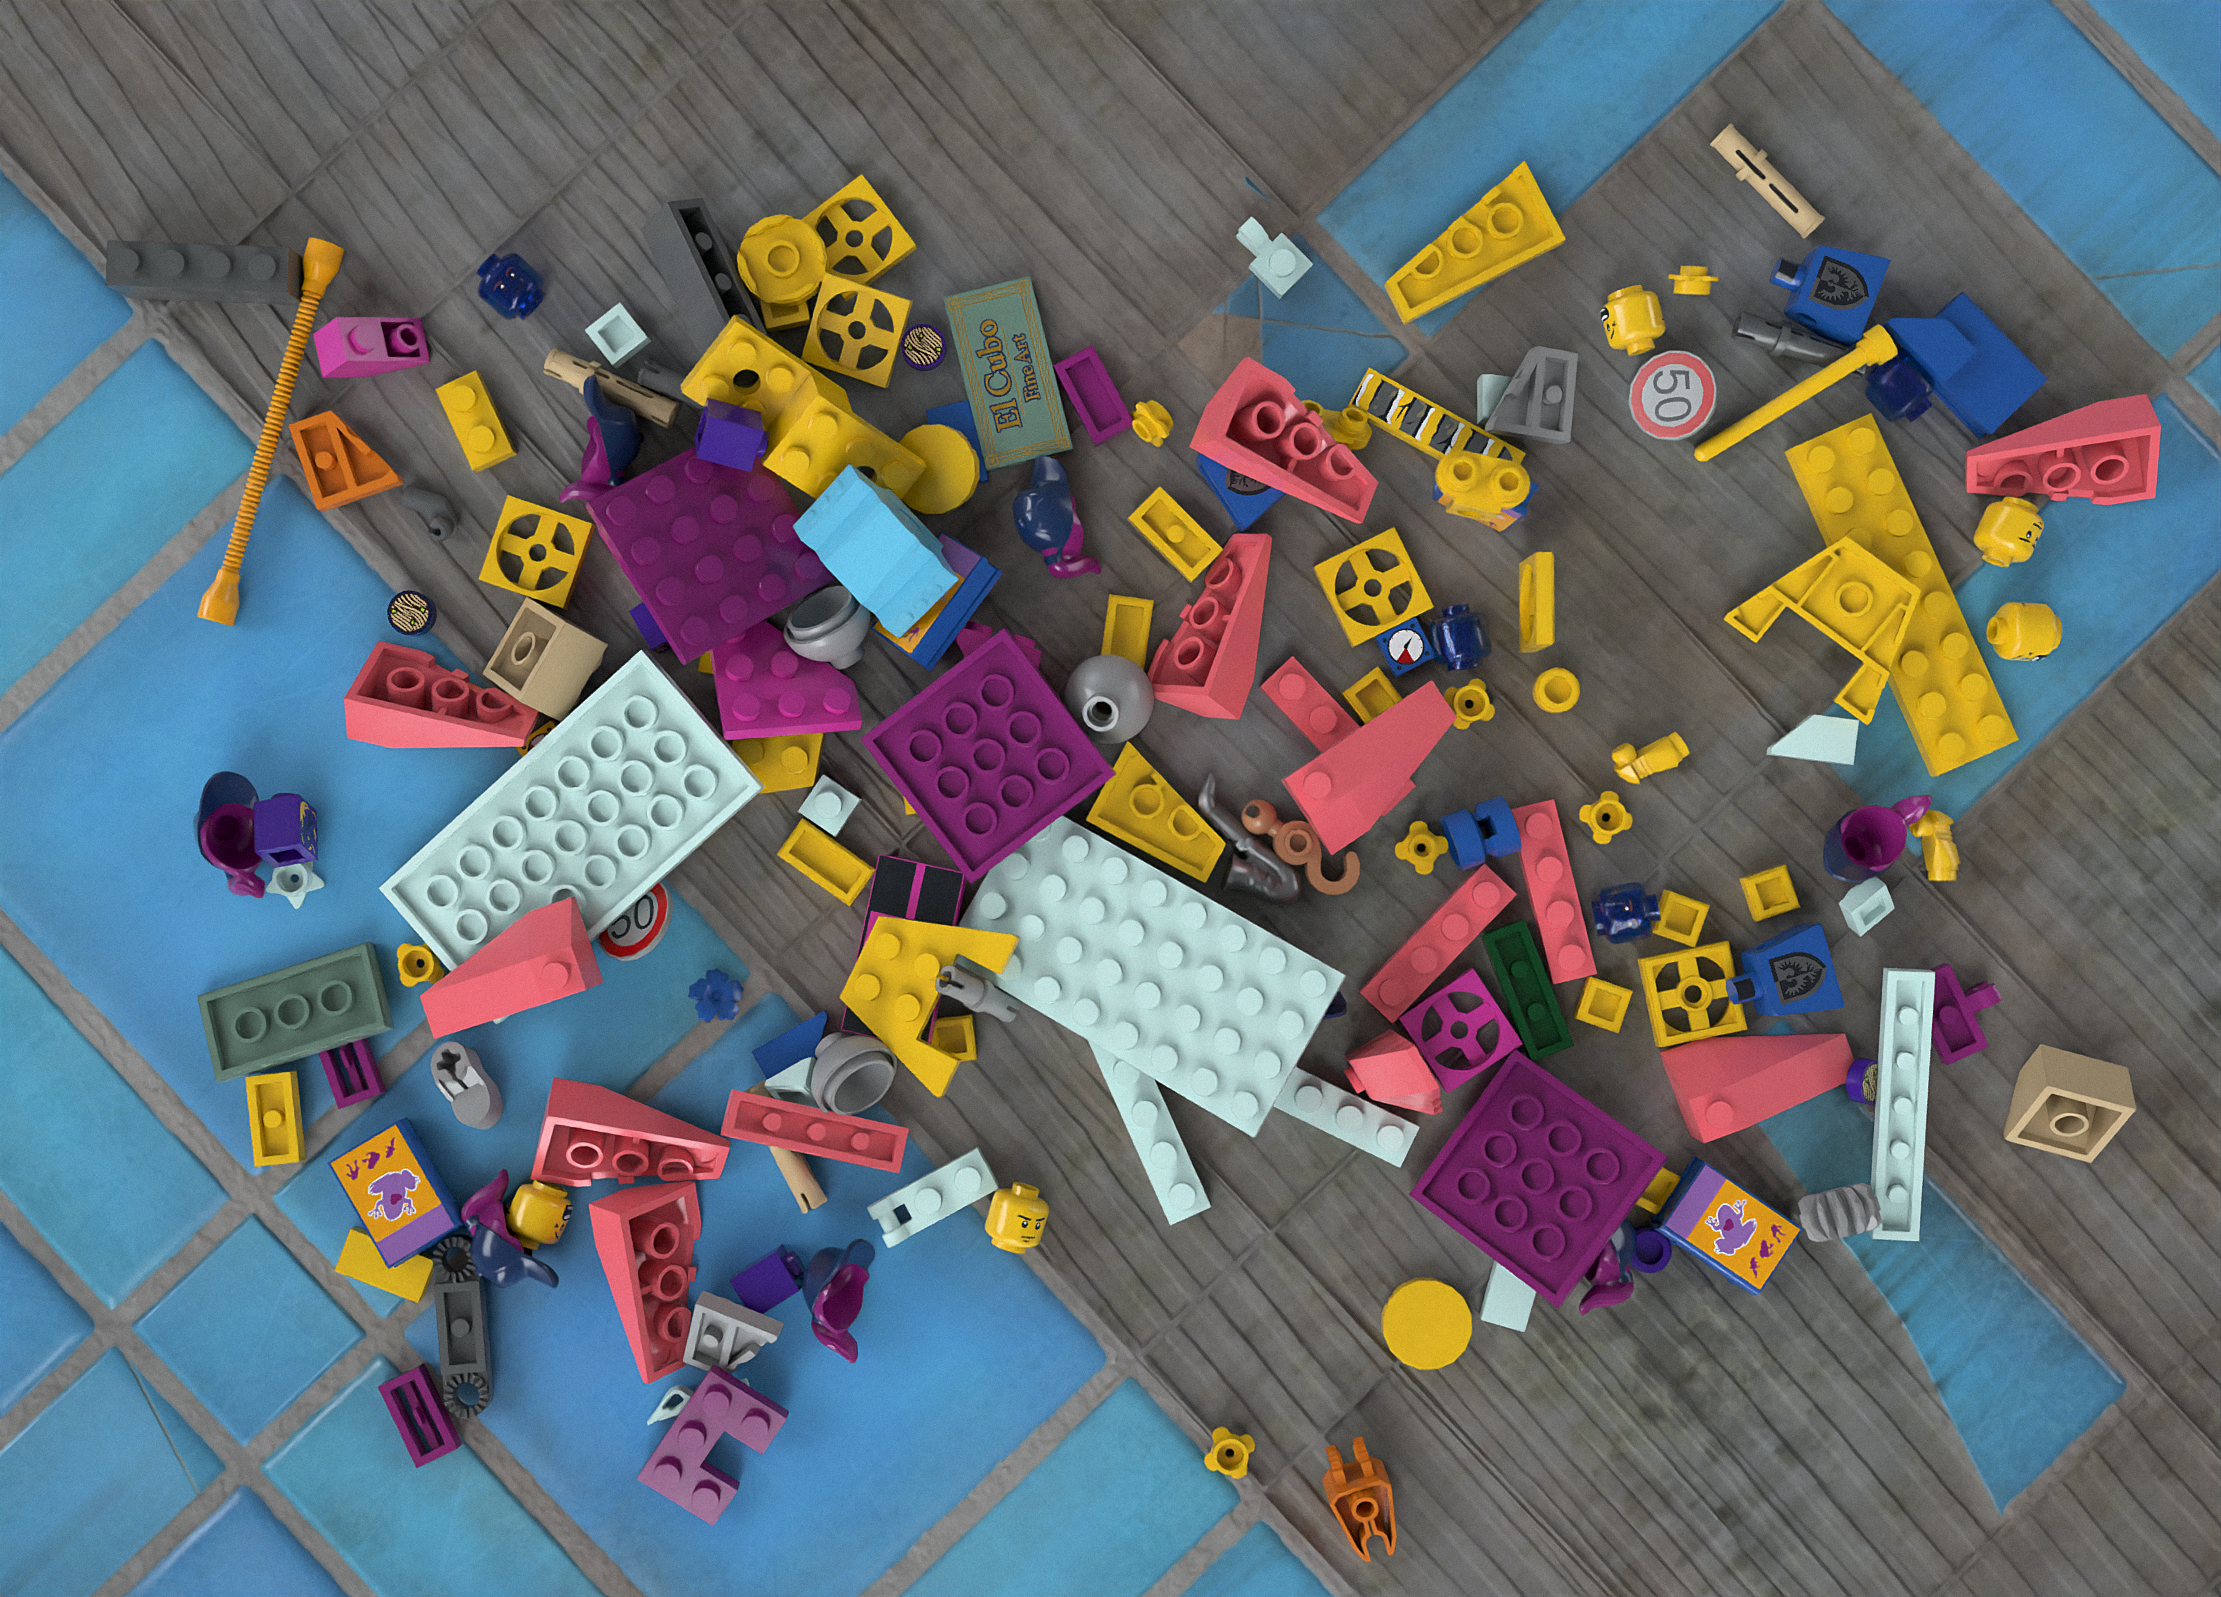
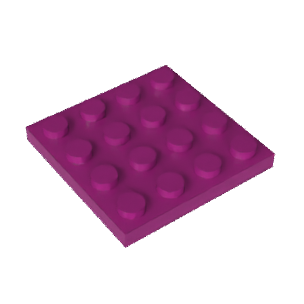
M693 447L589 501L585 506L683 666L836 579L822 563L816 551L799 538L793 525L800 519L801 515L776 473L765 467L759 457H755L752 470L748 472L696 458V449Z
M1003 628L860 738L971 884L1116 775L1115 770L1007 628Z
M1514 1049L1409 1195L1560 1309L1669 1158Z

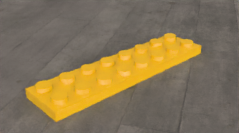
M1872 413L1785 451L1784 453L1826 546L1829 547L1842 537L1848 536L1921 589L1902 643L1897 650L1889 671L1890 674L1887 681L1930 776H1939L2018 741L2019 738Z

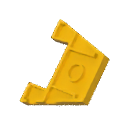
M1844 536L1728 612L1723 619L1757 643L1786 606L1862 661L1861 666L1834 697L1833 701L1868 725L1876 711V705L1889 677V671L1897 650L1902 643L1921 589L1848 536Z
M709 651L700 657L698 672L714 675ZM826 732L735 739L732 742V749L765 785V788L758 794L814 787L817 783Z
M878 916L839 998L933 1095L939 1098L944 1097L961 1059L921 1039V1035L941 996V993L935 987L936 980L940 978L947 982L949 979L940 974V971L947 965L955 967L959 956L962 955L999 975L1003 974L1021 937L1009 933Z

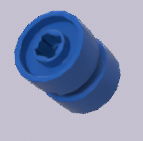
M1502 796L1476 804L1475 812L1473 813L1467 809H1461L1440 817L1442 832L1448 841V850L1459 871L1485 863L1486 856L1489 854L1494 858H1500L1521 850V839L1516 822L1506 800ZM1485 826L1489 836L1485 840L1480 830V827Z

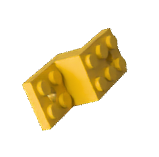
M735 314L680 385L683 394L703 407L705 406L706 399L711 398L761 412L763 428L769 432L766 451L761 458L762 464L816 500L849 464L855 468L860 466L871 467L874 470V474L870 480L884 489L890 488L900 500L927 469L925 462L853 413L846 391ZM745 369L753 370L759 375V378L749 388L738 387L734 384L733 379L739 371Z

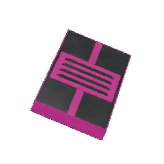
M879 854L856 962L878 916L957 926L967 881L964 874L957 870ZM941 996L921 1035V1039L930 1044L932 1042ZM846 1005L841 1030L878 1038Z

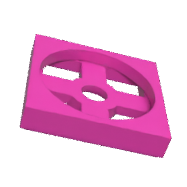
M1473 968L1468 969L1404 1011L1398 1018L1447 1093L1523 1044ZM1452 992H1469L1478 995L1483 1003L1468 1013L1458 1012L1447 995ZM1432 1005L1442 1020L1440 1031L1423 1041L1421 1034L1422 1022L1425 1013ZM1494 1019L1498 1025L1497 1043L1493 1050L1485 1054L1475 1038L1477 1029ZM1457 1021L1464 1022L1468 1029L1466 1036L1461 1039L1454 1038L1450 1032L1452 1024ZM1452 1046L1461 1049L1470 1065L1464 1069H1451L1440 1065L1434 1057Z

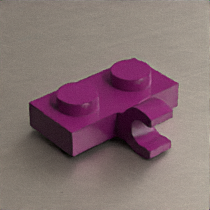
M1943 963L1930 969L1935 972L1931 1042L1941 1063L1949 1065L1989 1046L1973 1013L1995 1005L2003 999L1995 983L1988 985L1987 981L1976 984L1963 993L1950 964Z

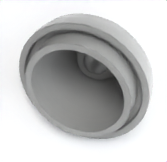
M845 586L826 588L809 596L793 609L784 627L783 636L788 645L797 654L814 661H830L835 669H844L858 662L864 655L865 650L861 643L869 629L870 610L864 607Z
M1098 655L1082 662L1071 674L1065 689V706L1091 740L1105 744L1120 743L1134 737L1148 723L1154 708V691L1146 673L1131 660L1118 655ZM1103 701L1108 703L1112 708V712L1110 714L1100 713L1096 707L1097 702Z
M841 1032L832 1033L822 1039L816 1047L815 1055L817 1062L812 1071L811 1092L816 1104L824 1113L833 1111L839 1115H853L862 1112L880 1100L891 1086L897 1069V1058L879 1039L863 1035L847 1037Z

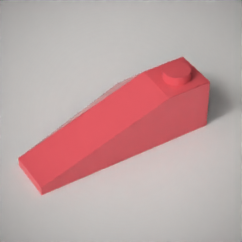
M1250 357L1243 358L1206 405L1189 447L1231 470L1354 523H1363L1379 482L1345 444H1338L1321 425L1323 422L1321 417L1314 410L1309 411L1293 394L1295 388L1286 378Z
M2147 394L2090 404L1966 451L1967 493L2022 497L2026 493L2048 494L2050 500L2066 501L2068 496L2090 498L2092 504L2112 505L2155 498L2161 424Z
M1233 534L1223 548V552L1217 557L1204 577L1206 588L1193 607L1186 604L1179 615L1184 620L1171 641L1163 639L1154 654L1147 676L1152 684L1155 699L1203 717L1240 719L1255 675L1272 537L1270 535Z
M382 641L377 642L344 697L347 738L389 748L525 746L539 718L538 710L519 702L513 696L497 688L484 689L470 682L469 674L459 669L453 672L435 664L434 656L424 651Z
M1430 680L1281 780L1330 855H1333L1371 829L1457 716L1434 682Z
M575 896L529 911L420 995L434 1039L587 990L604 982Z
M1389 1029L1344 1056L1350 1067L1343 1071L1357 1094L1365 1090L1372 1100L1434 1116L1443 1111L1441 1107L1442 1102L1439 1098L1441 1096L1440 1087L1416 1046L1393 1030Z
M692 1181L625 1188L588 1204L596 1249L641 1378L646 1384H650L686 1366L683 1358L692 1314L687 1308L689 1283L695 1282L697 1267L692 1265L694 1240H700L702 1226L695 1182Z

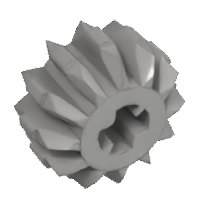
M1857 1183L1807 1195L1798 1203L1801 1212L1799 1217L1803 1229L1806 1228L1808 1238L1816 1242L1835 1240L1874 1230L1882 1223L1878 1198L1874 1196L1871 1185L1865 1183Z

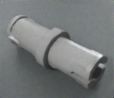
M951 965L945 966L940 971V974L950 978V981L946 982L937 978L935 987L939 993L961 1001L965 1007L977 1013L984 1011L1003 1022H1011L1017 1014L1008 1011L1007 1007L1010 1006L1019 1010L1021 1001L995 987L993 982L981 976L973 977Z

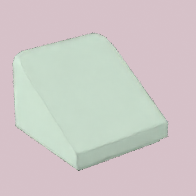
M1482 374L1478 378L1477 424L1487 423L1513 377Z
M808 1057L766 1080L764 1087L775 1099L818 1107L811 1092L812 1071L817 1062L816 1059Z

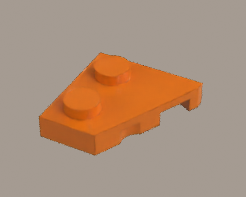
M329 410L288 425L317 510L325 512L405 484L403 478L337 413Z

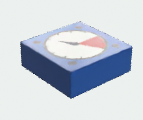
M1416 617L1374 638L1394 678L1436 657Z

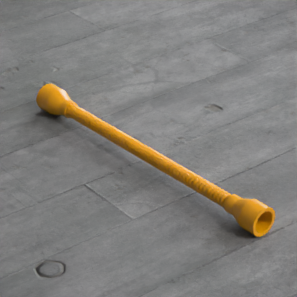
M313 237L308 239L303 256L304 281L301 288L304 295L301 297L303 302L299 303L301 307H298L299 313H296L298 318H295L294 322L296 324H293L295 329L291 330L293 335L289 337L291 340L288 341L289 346L286 347L288 351H285L286 357H283L285 362L281 364L283 368H280V372L282 373L278 374L279 378L276 381L278 384L275 385L276 389L273 391L275 395H272L273 400L270 401L272 406L268 408L270 412H267V416L269 417L265 418L267 423L265 422L263 425L265 428H262L263 433L260 435L262 439H259L260 444L257 445L259 450H256L257 456H254L255 461L252 462L254 467L252 466L250 469L252 472H249L251 478L247 479L249 483H246L247 489H244L246 494H243L244 500H241L242 505L239 506L241 511L237 512L239 516H236V520L238 522L234 523L236 527H233L234 533H231L233 538L229 539L231 544H228L229 549L226 550L228 555H225L224 558L226 560H223L225 566H221V569H218L214 582L203 594L197 617L234 626L240 606L238 584L241 575H239L240 571L238 569L241 568L240 563L243 562L241 558L245 556L243 552H246V548L244 547L248 546L246 541L250 539L248 537L251 535L249 530L253 529L251 525L254 524L253 519H256L254 514L258 512L256 508H259V504L257 503L261 502L259 497L263 495L261 493L264 491L262 486L266 485L264 481H267L266 475H269L267 470L271 468L269 464H272L270 459L274 458L272 453L276 451L274 448L277 447L276 443L279 441L277 437H280L279 432L282 431L280 426L284 424L282 422L285 420L283 415L287 414L285 410L289 407L287 404H290L288 399H291L292 395L290 393H293L292 388L295 387L293 382L297 380L295 378L298 376L296 371L300 370L298 366H301L300 360H303L301 355L305 353L303 349H306L305 344L308 343L307 339L310 336L308 333L311 332L310 328L313 326L311 322H314L313 317L316 316L314 311L318 309L316 307L319 305L318 300L324 297L326 287L339 272L345 250L333 243Z

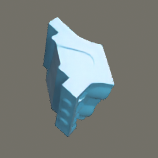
M851 464L844 469L793 525L801 541L816 551L820 560L864 607L876 614L885 629L899 639L959 580L942 555L941 549L944 545L890 488L884 489L877 486Z

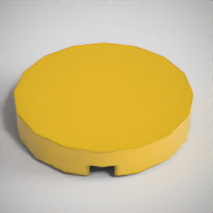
M784 214L765 217L749 227L743 237L744 240L741 243L740 249H738L737 264L740 277L751 294L767 305L783 308L803 304L815 296L821 288L824 273L827 272L829 265L824 241L815 228L805 221L803 222L800 219L793 218V216Z
M941 424L922 425L907 432L900 440L899 444L921 458L927 467L902 498L910 508L924 514H948L956 510L964 502H967L974 494L980 478L979 458L975 449H972L971 444L966 440L968 438L961 431Z
M1434 1277L1414 1278L1400 1284L1392 1292L1381 1313V1327L1390 1351L1404 1364L1419 1370L1439 1369L1453 1363L1466 1350L1472 1335V1315L1463 1296L1451 1285Z

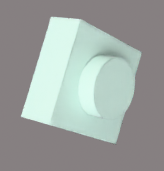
M620 302L585 329L586 333L616 369L651 342Z
M823 774L798 812L837 837L862 799Z
M1877 877L1870 878L1862 884L1854 886L1847 892L1845 898L1839 902L1848 927L1860 937L1895 909L1886 884Z

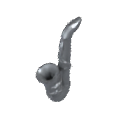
M1208 773L1199 793L1198 808L1205 818L1210 820L1215 830H1220L1225 839H1231L1233 841L1232 845L1239 852H1245L1247 856L1246 860H1242L1234 853L1230 855L1223 874L1221 889L1223 891L1230 889L1245 890L1269 904L1285 905L1294 902L1299 897L1302 889L1300 874L1291 864L1282 861L1276 853L1260 842L1261 839L1257 835L1249 832L1241 822L1217 804L1215 800L1217 787L1214 774Z

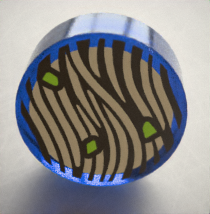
M408 590L400 592L392 598L388 605L387 616L389 623L397 632L416 637L424 635L432 629L436 622L437 610L435 604L428 596L417 591Z

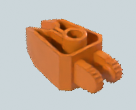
M1360 1436L1352 1439V1448L1356 1460L1343 1464L1340 1452L1336 1449L1335 1445L1325 1447L1331 1468L1325 1473L1322 1482L1329 1504L1353 1550L1362 1560L1371 1562L1366 1541L1372 1535L1367 1521L1370 1522L1373 1534L1382 1537L1388 1556L1394 1553L1397 1531L1392 1487L1385 1467L1381 1460L1368 1455L1363 1437Z

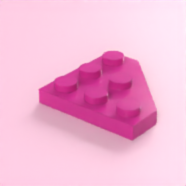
M765 620L710 650L724 740L860 730L862 716L855 682L827 662L810 660L797 654L786 642L783 632Z

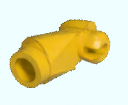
M1673 732L1637 750V752L1631 744H1621L1612 751L1611 757L1616 763L1613 768L1619 777L1629 783L1640 784V779L1678 767V763L1689 755L1690 752L1679 734Z
M1928 809L1925 815L1918 821L1909 825V830L1915 837L1922 836L1920 843L1928 871V881H1957L1958 865L1961 864L1956 844L1952 842L1953 838L1950 831V825L1954 824V821L1947 814Z

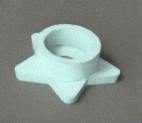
M313 861L275 868L272 874V881L266 887V891L287 896L292 906L298 909L302 907L307 893L323 888L325 882L313 872ZM294 874H297L299 877V880L296 883L292 881V876Z

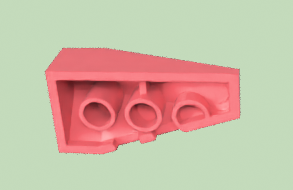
M1845 1033L1773 1036L1743 1035L1737 1037L1713 1036L1685 1042L1659 1052L1689 1135L1702 1143H1707L1748 1128L1846 1083L1848 1070L1855 1061Z
M554 1077L544 1112L530 1179L574 1187L592 1186L593 1179L618 1178L619 1184H634L635 1177L659 1176L665 1182L720 1179L731 1141L600 1085Z

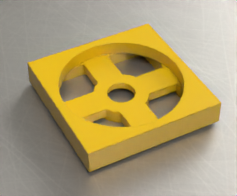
M863 174L801 219L803 222L805 221L813 226L815 230L818 224L826 218L830 221L838 234L837 241L826 248L829 261L827 272L865 285H870L917 249L914 241ZM850 200H862L871 203L877 211L862 222L852 221L842 206ZM889 226L892 230V244L888 255L882 261L872 248L873 237ZM851 231L860 232L863 235L862 244L858 247L849 246L846 243L848 233ZM850 257L858 258L868 272L848 275L837 272L832 268L845 258ZM846 291L840 294L847 302L858 292Z
M825 272L801 360L887 388L913 300ZM846 291L858 292L853 313L844 316L827 310L830 300L838 294ZM876 299H879L889 311L893 321L894 332L876 327L874 320L871 318ZM855 321L863 323L866 328V333L861 339H855L849 333V327ZM822 328L841 335L844 345L839 361L830 358L823 349L820 342ZM871 344L888 350L886 357L874 367L865 370L857 367L862 348Z
M507 495L479 580L567 610L596 525ZM530 514L541 516L534 536L524 539L509 534L513 522ZM559 523L564 524L572 536L574 555L557 550L553 542ZM541 544L546 548L547 554L542 561L537 562L532 560L530 550L534 545ZM503 551L521 556L524 566L518 583L510 581L502 570L500 559ZM553 567L568 572L553 587L536 590L543 571Z
M1395 527L1313 567L1352 648L1434 607ZM1371 549H1381L1390 552L1396 556L1400 565L1384 573L1373 569L1365 552ZM1349 561L1357 580L1353 588L1337 595L1335 592V580L1338 570L1343 563ZM1371 579L1377 580L1381 584L1380 594L1374 597L1367 595L1364 590L1365 583ZM1408 581L1412 588L1410 602L1403 613L1396 615L1388 599L1390 589ZM1360 604L1371 606L1380 624L1370 626L1358 623L1345 612Z
M1535 552L1519 563V652H1537L1554 643V555H1552V552Z
M1724 940L1637 958L1655 1046L1660 1048L1747 1030L1742 1003L1735 1005L1731 1002L1730 998L1724 1014L1711 1027L1706 1008L1712 1000L1728 997L1726 980L1736 977L1729 941ZM1703 956L1713 961L1722 970L1726 978L1708 982L1701 978L1696 957ZM1677 962L1680 982L1674 989L1657 992L1655 980L1659 972L1667 963ZM1691 985H1696L1701 990V998L1695 1003H1690L1685 998V990ZM1681 1007L1686 1010L1691 1031L1682 1032L1669 1026L1663 1020L1661 1010Z

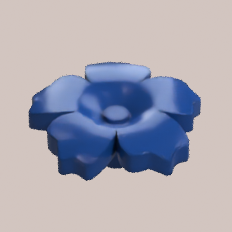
M716 968L706 972V980L700 978L696 983L690 985L688 997L699 1001L695 1005L698 1019L708 1023L717 1013V1018L720 1021L725 1019L732 1021L739 1014V1008L736 1003L742 999L741 994L744 990L740 982L733 980L727 983L729 979L728 974Z

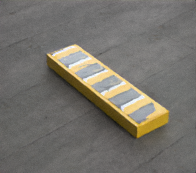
M1368 368L1347 408L1352 407L1363 411L1367 415L1368 422L1439 461L1448 453L1456 450L1483 454L1513 461L1521 464L1526 454L1371 368Z

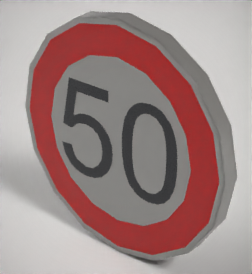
M1667 351L1653 356L1639 368L1630 386L1628 402L1632 418L1643 432L1659 440L1678 441L1693 436L1709 422L1717 407L1719 388L1715 373L1704 359L1687 351Z
M662 881L658 882L597 937L598 944L606 955L624 962L639 959L655 948L663 939L671 923L673 901L670 890Z

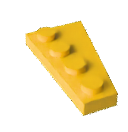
M1525 160L1502 182L1486 193L1470 210L1454 221L1431 244L1429 243L1385 282L1384 287L1404 325L1564 243L1566 238Z

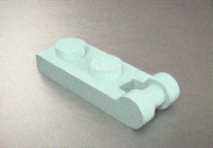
M978 1146L872 1203L867 1207V1210L873 1220L878 1219L885 1232L882 1238L887 1247L890 1248L999 1189V1184ZM905 1204L912 1218L900 1224L894 1209Z

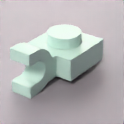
M1252 216L1238 230L1239 233L1236 235V238L1257 257L1248 268L1279 299L1313 266L1309 259L1283 233L1272 242L1263 227Z

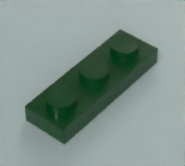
M1525 919L1514 921L1481 934L1480 937L1527 1057L1534 1062L1573 1047L1572 1038Z

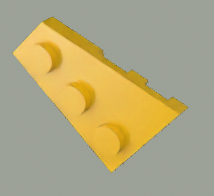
M1127 741L1113 767L1116 775L1104 784L1086 821L1206 883L1226 843Z

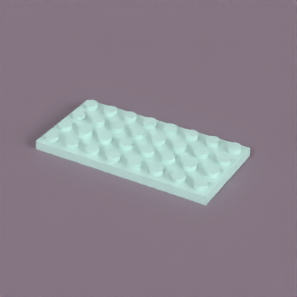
M641 649L381 885L379 889L450 972L529 911L574 896L591 943L763 790L765 785L647 650ZM510 1015L495 1019L493 1021L495 1024H499Z
M1060 816L989 870L958 927L1009 933L1021 937L1003 974L999 975L962 955L958 958V964L978 976L993 982L995 986L1253 1138L1260 1131L1346 978L1344 974L1064 816Z

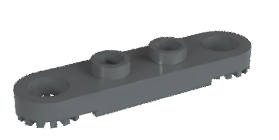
M455 1234L438 1244L433 1252L434 1294L445 1407L447 1406L449 1412H453L456 1417L468 1419L480 1414L490 1404L493 1397V1380L484 1276L479 1277L475 1273L476 1267L471 1258L473 1238L465 1234ZM450 1247H463V1250L468 1252L469 1263L464 1270H456L448 1264L446 1255ZM470 1382L479 1388L480 1399L477 1404L467 1405L459 1399L457 1393L459 1384Z

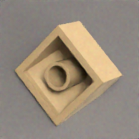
M526 597L482 674L519 702L562 722L569 712L577 706L581 691L591 674L600 666L603 653L608 644L568 619Z
M2040 1044L2019 1071L2003 1132L2004 1140L2092 1163L2136 1110L2128 1067Z

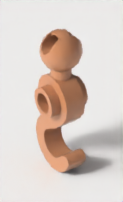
M1264 799L1252 800L1244 807L1242 811L1244 827L1254 834L1267 833L1272 836L1273 849L1282 861L1291 865L1305 864L1306 878L1315 890L1326 895H1340L1348 892L1356 884L1360 875V862L1355 852L1346 851L1343 853L1344 872L1342 876L1335 881H1328L1321 873L1322 853L1319 837L1310 824L1300 820H1290L1283 823L1277 819L1275 807ZM1251 805L1256 808V814L1252 818L1246 813L1247 808Z

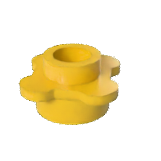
M1680 266V274H1668V279L1674 280L1673 293L1710 295L1711 281H1718L1719 276L1707 275V266Z
M1150 400L1146 404L1139 402L1136 404L1137 411L1130 413L1133 419L1132 426L1141 439L1160 447L1163 444L1162 438L1168 437L1169 431L1173 428L1172 418L1167 410L1156 401Z
M1472 679L1467 686L1459 689L1450 687L1444 692V699L1457 716L1452 723L1457 729H1467L1470 723L1474 721H1489L1494 716L1495 708L1489 702V697L1485 692L1486 684L1482 680ZM1466 700L1473 702L1472 708L1465 706Z
M1613 791L1603 792L1598 801L1592 805H1583L1579 810V819L1589 825L1593 831V840L1599 844L1609 843L1612 835L1622 830L1630 829L1633 823L1632 815L1627 813L1624 806L1618 802L1619 796ZM1604 813H1607L1610 816V819L1607 822H1604L1602 820V815Z
M1416 821L1409 826L1410 833L1405 836L1402 842H1398L1395 845L1394 852L1398 859H1406L1409 863L1413 864L1417 873L1426 875L1433 871V863L1437 857L1447 852L1448 841L1445 837L1436 836L1430 832L1425 822ZM1420 843L1425 845L1424 852L1417 850V846Z
M404 943L397 949L396 954L399 958L398 969L401 974L400 981L403 985L414 987L418 982L423 981L436 984L445 977V970L440 966L438 956L426 943L416 946ZM419 959L425 962L422 968L417 965Z
M1224 1426L1216 1428L1212 1432L1214 1442L1211 1451L1204 1457L1206 1467L1211 1471L1218 1470L1223 1474L1231 1475L1235 1479L1242 1478L1247 1473L1246 1465L1249 1453L1255 1449L1254 1439L1248 1434L1239 1436L1230 1433L1228 1428ZM1227 1449H1232L1234 1454L1227 1456L1225 1452Z

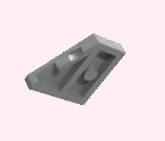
M1542 346L1530 349L1487 421L1485 432L1559 445L1569 443L1578 353Z
M702 1291L695 1303L683 1362L708 1371L712 1364L731 1374L737 1369L739 1363H746L756 1356L762 1345L767 1342L774 1343L780 1335L784 1323L733 1303L727 1298Z

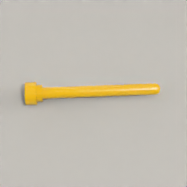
M1880 324L1866 331L1861 336L1862 340L1856 343V349L1698 445L1694 450L1695 458L1700 462H1706L1865 364L1872 366L1875 363L1878 365L1884 364L1898 355L1892 338Z

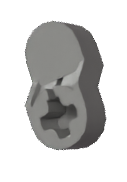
M447 1042L439 1046L432 1055L430 1063L431 1072L436 1086L451 1102L456 1118L461 1123L476 1129L485 1130L493 1127L502 1116L503 1101L497 1085L484 1071L478 1054L473 1049L457 1042Z

